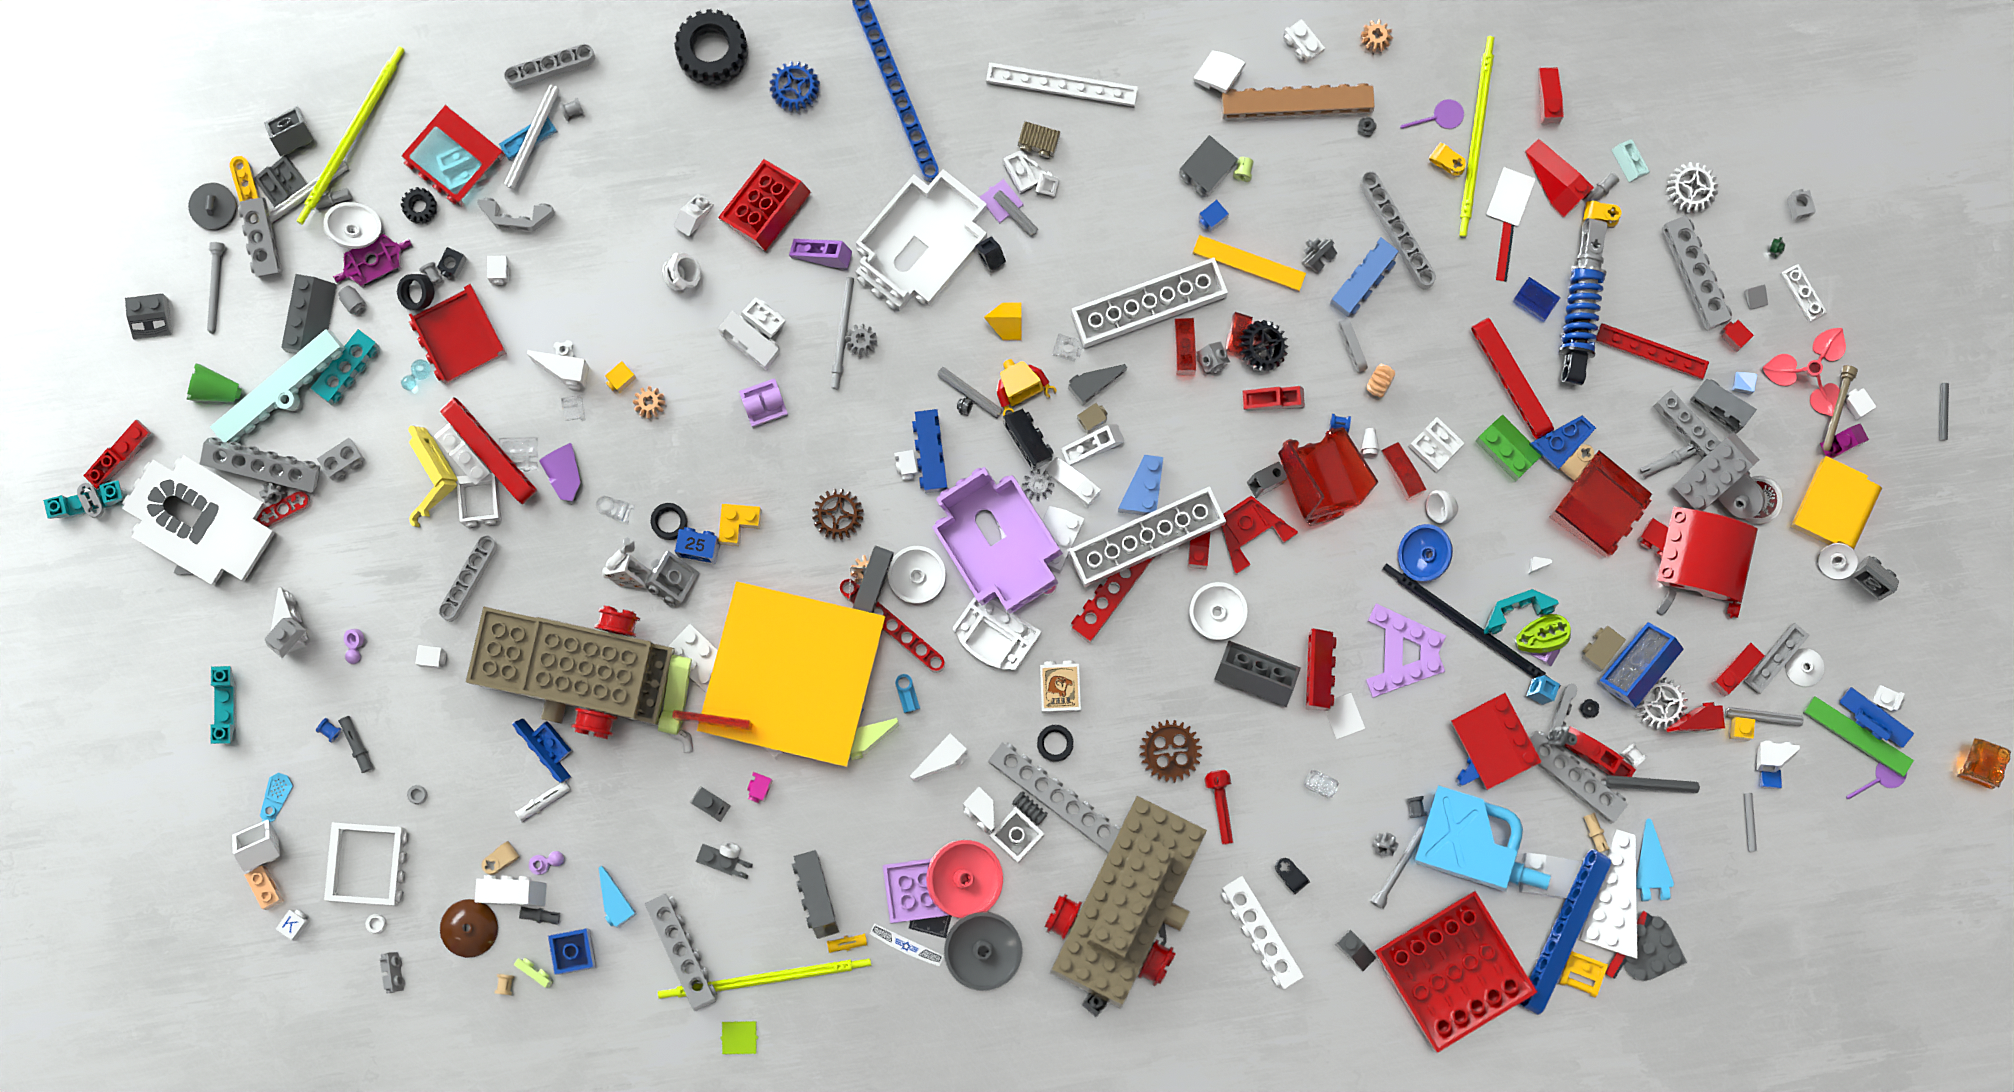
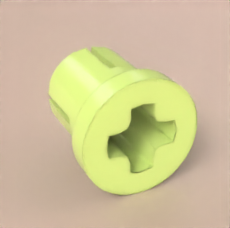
M1240 157L1237 168L1233 172V177L1241 181H1250L1254 161L1247 157Z

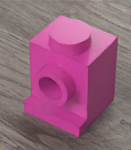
M753 772L752 776L755 779L751 780L748 785L747 791H750L748 800L759 803L760 800L764 802L773 780Z

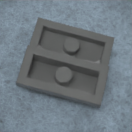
M286 155L281 157L271 167L267 166L254 177V180L274 207L307 185L305 179Z

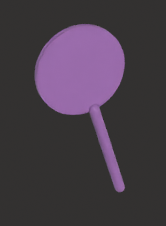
M1446 99L1437 104L1434 116L1406 123L1400 127L1406 128L1435 120L1439 126L1453 129L1463 121L1464 110L1457 101Z
M1879 762L1875 772L1877 779L1849 794L1847 799L1856 796L1878 782L1887 788L1899 787L1906 780L1907 773L1904 777H1901Z

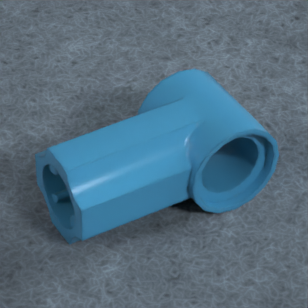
M907 674L899 675L896 678L895 685L904 713L920 709L911 677ZM901 678L909 680L910 684L907 688H901L898 685Z

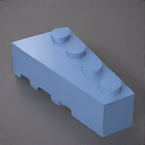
M1380 237L1374 250L1368 252L1362 261L1363 263L1357 266L1351 274V278L1345 281L1330 303L1347 317L1351 313L1355 314L1361 307L1359 304L1361 300H1367L1373 292L1371 288L1375 284L1378 286L1385 278L1383 276L1386 270L1390 272L1395 266L1396 262L1394 260L1399 251Z

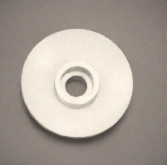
M1834 543L1826 546L1821 551L1818 563L1821 571L1826 576L1833 579H1844L1855 572L1858 565V557L1850 546ZM1839 556L1842 559L1837 561L1835 557Z
M1802 648L1798 649L1789 659L1785 669L1788 678L1794 684L1809 687L1821 680L1824 674V662L1821 656L1814 650ZM1805 663L1809 664V670L1804 669L1803 665Z

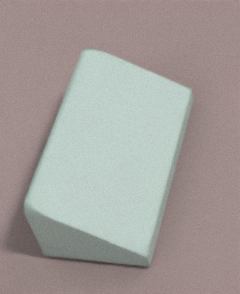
M1633 140L1620 143L1612 149L1629 182L1650 172Z

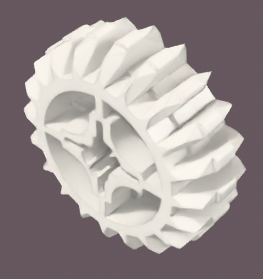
M1690 162L1687 167L1682 164L1680 169L1676 168L1674 170L1675 174H1671V180L1667 182V185L1670 186L1667 192L1673 193L1669 196V199H1675L1673 206L1680 204L1679 210L1685 207L1686 213H1689L1692 209L1695 214L1698 212V208L1703 212L1705 206L1709 208L1712 205L1711 202H1715V195L1719 193L1715 188H1718L1719 184L1713 183L1717 176L1711 177L1710 175L1713 171L1709 170L1706 172V165L1701 169L1699 168V163H1696L1695 167H1693V164ZM1685 175H1692L1690 181H1679ZM1699 177L1705 182L1706 185L1702 184L1699 181ZM1692 183H1693V185H1694V189H1696V190L1693 192V194H1692V191H1693V190H1692V187H1690ZM1680 191H1683L1687 198L1683 197ZM1707 194L1704 199L1693 201L1696 195Z
M1664 677L1662 683L1659 679L1640 702L1641 704L1635 708L1642 710L1638 713V716L1644 714L1643 723L1650 720L1649 727L1656 723V729H1660L1662 724L1665 730L1668 728V723L1672 725L1675 723L1674 721L1680 719L1679 716L1683 717L1686 715L1682 710L1688 709L1687 705H1683V702H1687L1688 698L1681 697L1686 692H1679L1678 689L1681 685L1678 684L1674 687V680L1667 684V678ZM1656 689L1655 700L1647 703L1649 693ZM1662 689L1671 692L1674 698H1668ZM1660 699L1665 703L1670 702L1664 705L1663 708L1661 705L1656 704ZM1676 704L1674 714L1667 718L1668 707ZM1649 709L1657 710L1661 719L1652 715Z

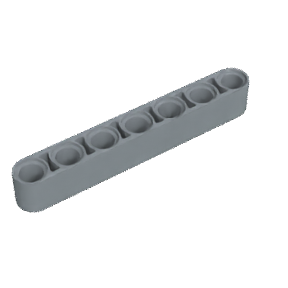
M1371 171L1366 172L1360 182L1361 189L1418 286L1422 289L1431 288L1436 280L1434 270L1378 175ZM1372 179L1374 181V185H1367L1365 183V180ZM1381 195L1384 198V200L1378 202L1375 200L1374 196ZM1391 211L1393 217L1387 218L1384 212ZM1400 227L1403 233L1396 234L1393 228ZM1409 243L1412 249L1405 250L1403 244ZM1418 259L1422 265L1419 267L1415 266L1412 260ZM1422 276H1429L1431 278V282H1424L1422 280Z

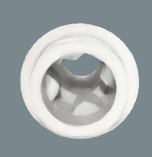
M1365 429L1361 448L1363 457L1375 458L1380 452L1376 429Z

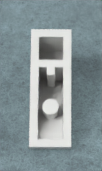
M1118 424L1107 425L1061 448L1067 464L1071 466L1110 450L1125 441Z
M1057 456L1044 470L1045 473L1086 507H1089L1100 494L1101 489Z

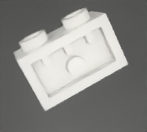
M1302 19L1292 27H1287L1284 30V40L1289 46L1292 45L1296 49L1295 53L1300 60L1304 59L1306 63L1325 49Z
M756 297L741 313L743 318L769 338L778 330L781 331L785 323V319L780 313L774 312L764 301H760Z

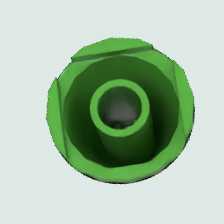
M195 364V373H192L187 400L235 402V399H240L242 388H239L238 383L201 364Z

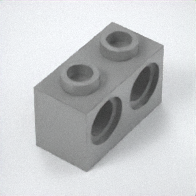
M347 438L317 458L332 481L334 479H341L346 475V471L358 468L362 464L361 462L365 460L350 438ZM349 451H353V452H354L353 458L350 459V460H347V459H346V454H347ZM332 462H338L335 470H330L329 468Z

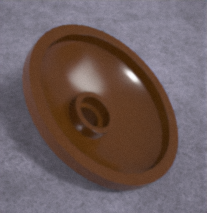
M474 899L461 900L451 905L443 914L440 922V936L443 944L450 952L460 957L473 958L486 953L493 946L498 936L499 927L495 913L487 904L477 903ZM469 924L470 930L464 931V926Z

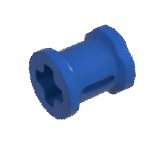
M1332 413L1329 430H1343L1345 433H1349L1351 416L1346 418L1335 416Z
M324 718L316 728V732L326 736L330 743L338 738L342 730L340 727L336 728L332 725L328 718Z

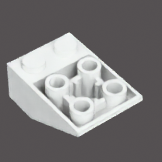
M282 587L278 588L271 630L282 618H293L297 623L302 622L299 612H296L294 608L296 601L293 594H290L289 591ZM306 632L288 652L307 646L305 642L308 640Z

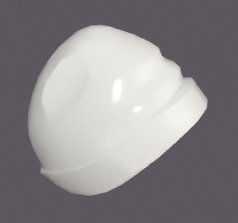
M1436 490L1428 495L1426 510L1429 517L1435 522L1446 524L1457 515L1458 504L1449 492Z

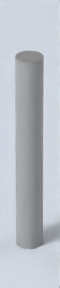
M1744 793L1749 852L1757 851L1753 794Z

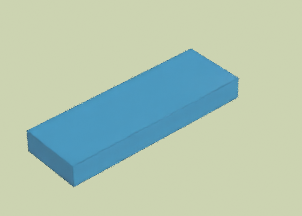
M548 116L534 145L557 132ZM531 124L499 143L509 161L517 157Z

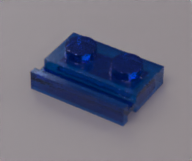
M1528 277L1513 301L1545 321L1561 297L1531 277Z

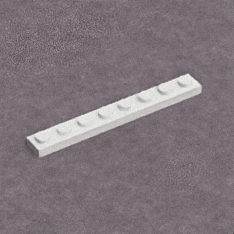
M990 62L986 83L1133 107L1135 106L1138 88L1137 86Z

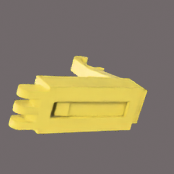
M410 426L408 431L412 439L409 443L434 485L422 503L410 515V524L414 527H419L418 517L421 514L422 516L430 517L429 510L457 487L456 481L458 479L427 429Z

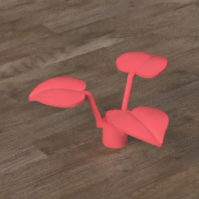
M1842 328L1826 330L1816 337L1813 343V350L1821 356L1818 360L1810 361L1807 367L1796 369L1797 362L1794 357L1789 354H1780L1763 366L1764 373L1772 382L1781 386L1793 384L1797 378L1796 373L1806 371L1809 376L1816 377L1820 389L1812 392L1810 397L1811 406L1821 414L1832 416L1840 389L1834 383L1822 386L1820 374L1823 370V365L1821 361L1824 357L1829 361H1835L1844 355L1846 342Z

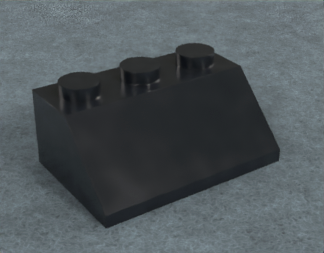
M1023 409L1003 416V424L1032 471H1035L1052 461V454L1054 452L1049 444H1044L1042 440L1044 436L1040 429H1035L1032 422L1034 420L1029 412L1025 413Z

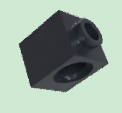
M992 236L975 245L981 262L990 271L1006 262L1001 246Z
M447 247L437 268L441 271L440 274L449 279L451 277L457 279L467 258L464 254ZM449 261H456L453 268H447Z

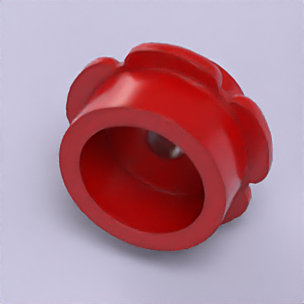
M1733 602L1728 604L1727 614H1730L1731 619L1732 617L1738 618L1741 603Z

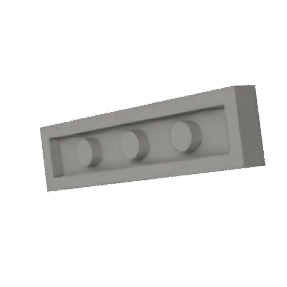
M1793 623L1744 682L1761 694L1809 637V634L1796 623Z

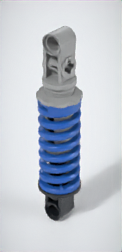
M1586 218L1583 224L1580 254L1577 255L1578 265L1571 267L1572 277L1570 278V283L1572 285L1569 287L1570 296L1567 298L1569 305L1566 307V313L1568 315L1564 318L1566 325L1563 327V332L1565 335L1562 336L1564 344L1559 348V353L1565 355L1561 376L1562 381L1576 385L1584 384L1587 360L1594 358L1596 354L1595 342L1587 343V341H1595L1597 339L1596 335L1589 333V331H1597L1598 326L1590 322L1599 321V316L1594 314V312L1601 310L1600 305L1596 304V302L1602 301V296L1598 295L1597 292L1604 290L1603 286L1599 285V283L1605 281L1607 273L1606 270L1601 269L1604 262L1602 254L1607 223L1591 218Z

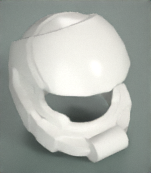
M677 252L669 257L663 265L662 277L669 288L683 290L684 288L688 289L697 285L701 278L699 264L693 257L686 253Z

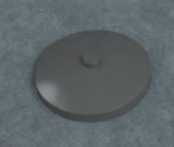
M974 912L962 917L952 926L945 940L944 957L950 973L959 983L974 990H992L1006 984L1017 972L1022 960V943L1015 927L1004 917L992 912Z

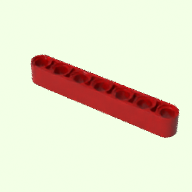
M1486 318L1471 326L1476 340L1533 436L1539 439L1554 431L1551 420L1490 318Z
M453 397L440 410L445 419L519 503L525 504L537 492L535 486L457 398Z
M845 579L840 584L841 594L847 600L850 598L849 602L854 605L860 586L851 580L854 590L851 593H845L843 591L844 587L850 584V579ZM877 602L875 609H881L883 616H885L882 630L934 673L941 672L945 667L942 655L882 604ZM891 621H895L898 624L897 629L893 631L887 628L888 623ZM910 634L912 636L911 642L904 643L901 640L902 636ZM919 646L926 647L927 652L925 655L921 656L916 653ZM935 658L940 659L942 662L938 668L931 666V661Z

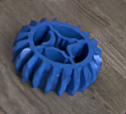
M790 61L789 67L784 63L783 70L777 67L779 74H772L774 79L770 80V85L772 86L769 88L770 92H773L771 97L776 99L777 105L782 103V109L788 106L790 112L793 110V107H796V111L799 112L800 106L806 110V103L812 106L813 102L811 99L817 100L818 97L815 93H820L818 88L820 81L817 80L818 75L813 74V68L808 69V64H804L801 67L800 61L797 62L796 66H794L793 61ZM793 74H801L805 76V78H796L793 76ZM787 76V84L779 90L782 80ZM791 80L798 86V93L796 89H793ZM810 83L808 92L805 96H802V89ZM784 95H794L797 99H789Z

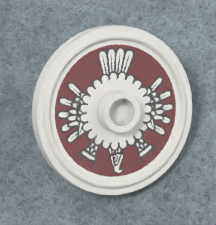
M1752 476V479L1764 492L1765 504L1756 516L1746 520L1757 524L1766 523L1773 520L1780 513L1783 506V493L1780 486L1771 478Z

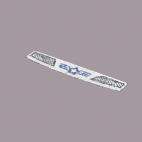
M877 924L873 925L870 932L872 936L925 962L940 966L944 957Z

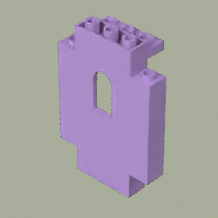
M985 467L978 468L968 478L960 479L954 487L945 489L940 493L936 500L948 517L937 520L932 528L977 601L983 606L998 596L1007 612L1012 614L1059 583L1047 564L1062 555L1063 552L1013 475L1003 477L999 481L1000 483L996 484ZM982 510L992 512L1006 535L1005 538L993 546L989 545L975 521L976 515Z

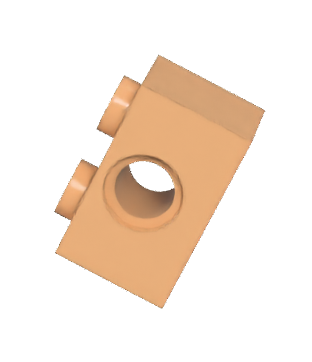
M261 865L245 874L261 909L268 910L284 901L266 866Z

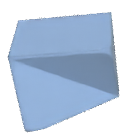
M1736 372L1733 391L1753 394L1757 374Z

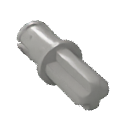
M1611 172L1601 183H1597V187L1586 196V200L1599 201L1604 195H1608V191L1620 181L1618 176Z
M345 188L332 193L329 191L328 194L321 197L315 209L318 210L329 205L335 206V203L350 199V190Z

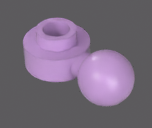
M350 629L344 634V643L349 648L345 654V659L350 664L358 663L361 658L357 648L362 646L364 636L359 629Z
M553 851L548 858L542 855H535L529 861V869L537 875L545 874L550 865L560 866L564 861V856L559 851ZM537 861L541 863L539 868L535 866Z

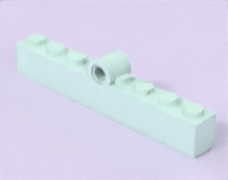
M325 329L212 424L210 428L223 442L238 443L241 440L240 437L245 433L253 431L259 421L267 419L273 409L295 410L300 403V398L297 395L298 388L303 384L310 383L317 372L324 371L328 367L327 364L338 359L342 355V351L345 350V347L332 331ZM289 397V402L286 404V398Z

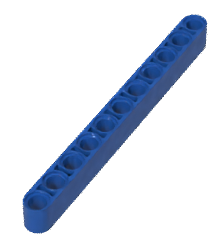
M852 0L854 12L922 177L925 181L931 183L939 174L938 165L870 0H863L866 2L863 6L856 5V2L859 0ZM865 17L873 19L870 23L863 22ZM872 34H878L879 38L876 40H872L870 36ZM883 50L886 52V55L880 57L877 55V52ZM891 67L893 72L887 74L884 72V69ZM893 84L900 85V88L896 91L890 87ZM900 101L907 102L905 107H899L897 104ZM907 118L914 119L912 124H906L904 121ZM914 135L921 136L919 141H913L911 138ZM924 151L928 153V156L920 158L918 156L919 153ZM931 168L936 172L933 175H927L925 173L926 170Z

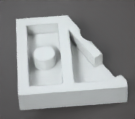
M1020 150L1002 160L1020 193L1036 186L1040 173L1053 176L1049 171L1046 172L1040 168L1038 163L1030 160Z

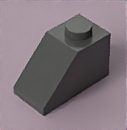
M1348 930L1335 943L1362 972L1376 959L1369 948L1351 930Z

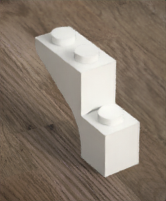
M449 424L434 435L436 440L475 485L490 473Z

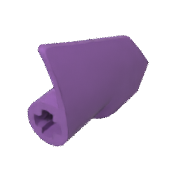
M569 443L542 457L539 462L560 500L573 501L581 482L573 446Z

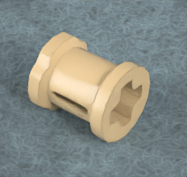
M497 974L498 985L494 993L512 995L511 984L515 976Z

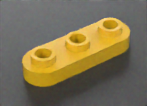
M243 156L233 157L229 167L239 202L259 198L248 160ZM243 164V168L238 169V165ZM247 181L248 186L243 187V183Z

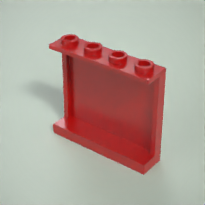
M471 284L464 286V291L414 316L409 314L411 320L408 322L413 331L417 330L420 336L417 340L422 348H426L428 353L425 356L430 365L434 364L436 368L434 374L438 381L442 380L444 384L507 354Z

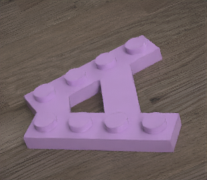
M1375 604L1367 622L1385 629L1384 673L1366 679L1372 698L1445 672L1439 651L1446 635L1379 604ZM1403 638L1420 646V660L1402 666Z

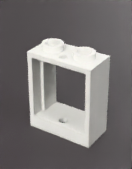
M489 473L475 485L468 476H457L460 522L465 527H475L477 523L494 525L496 521H501L497 477L493 473ZM491 484L494 515L467 517L465 487Z

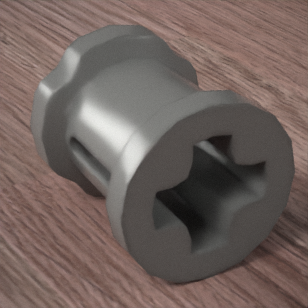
M1424 796L1406 799L1410 805V818L1427 815L1422 802Z

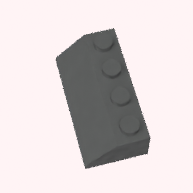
M295 274L281 346L285 352L297 354L325 329L329 330L337 284L312 276Z
M1229 640L1214 680L1287 707L1301 667Z

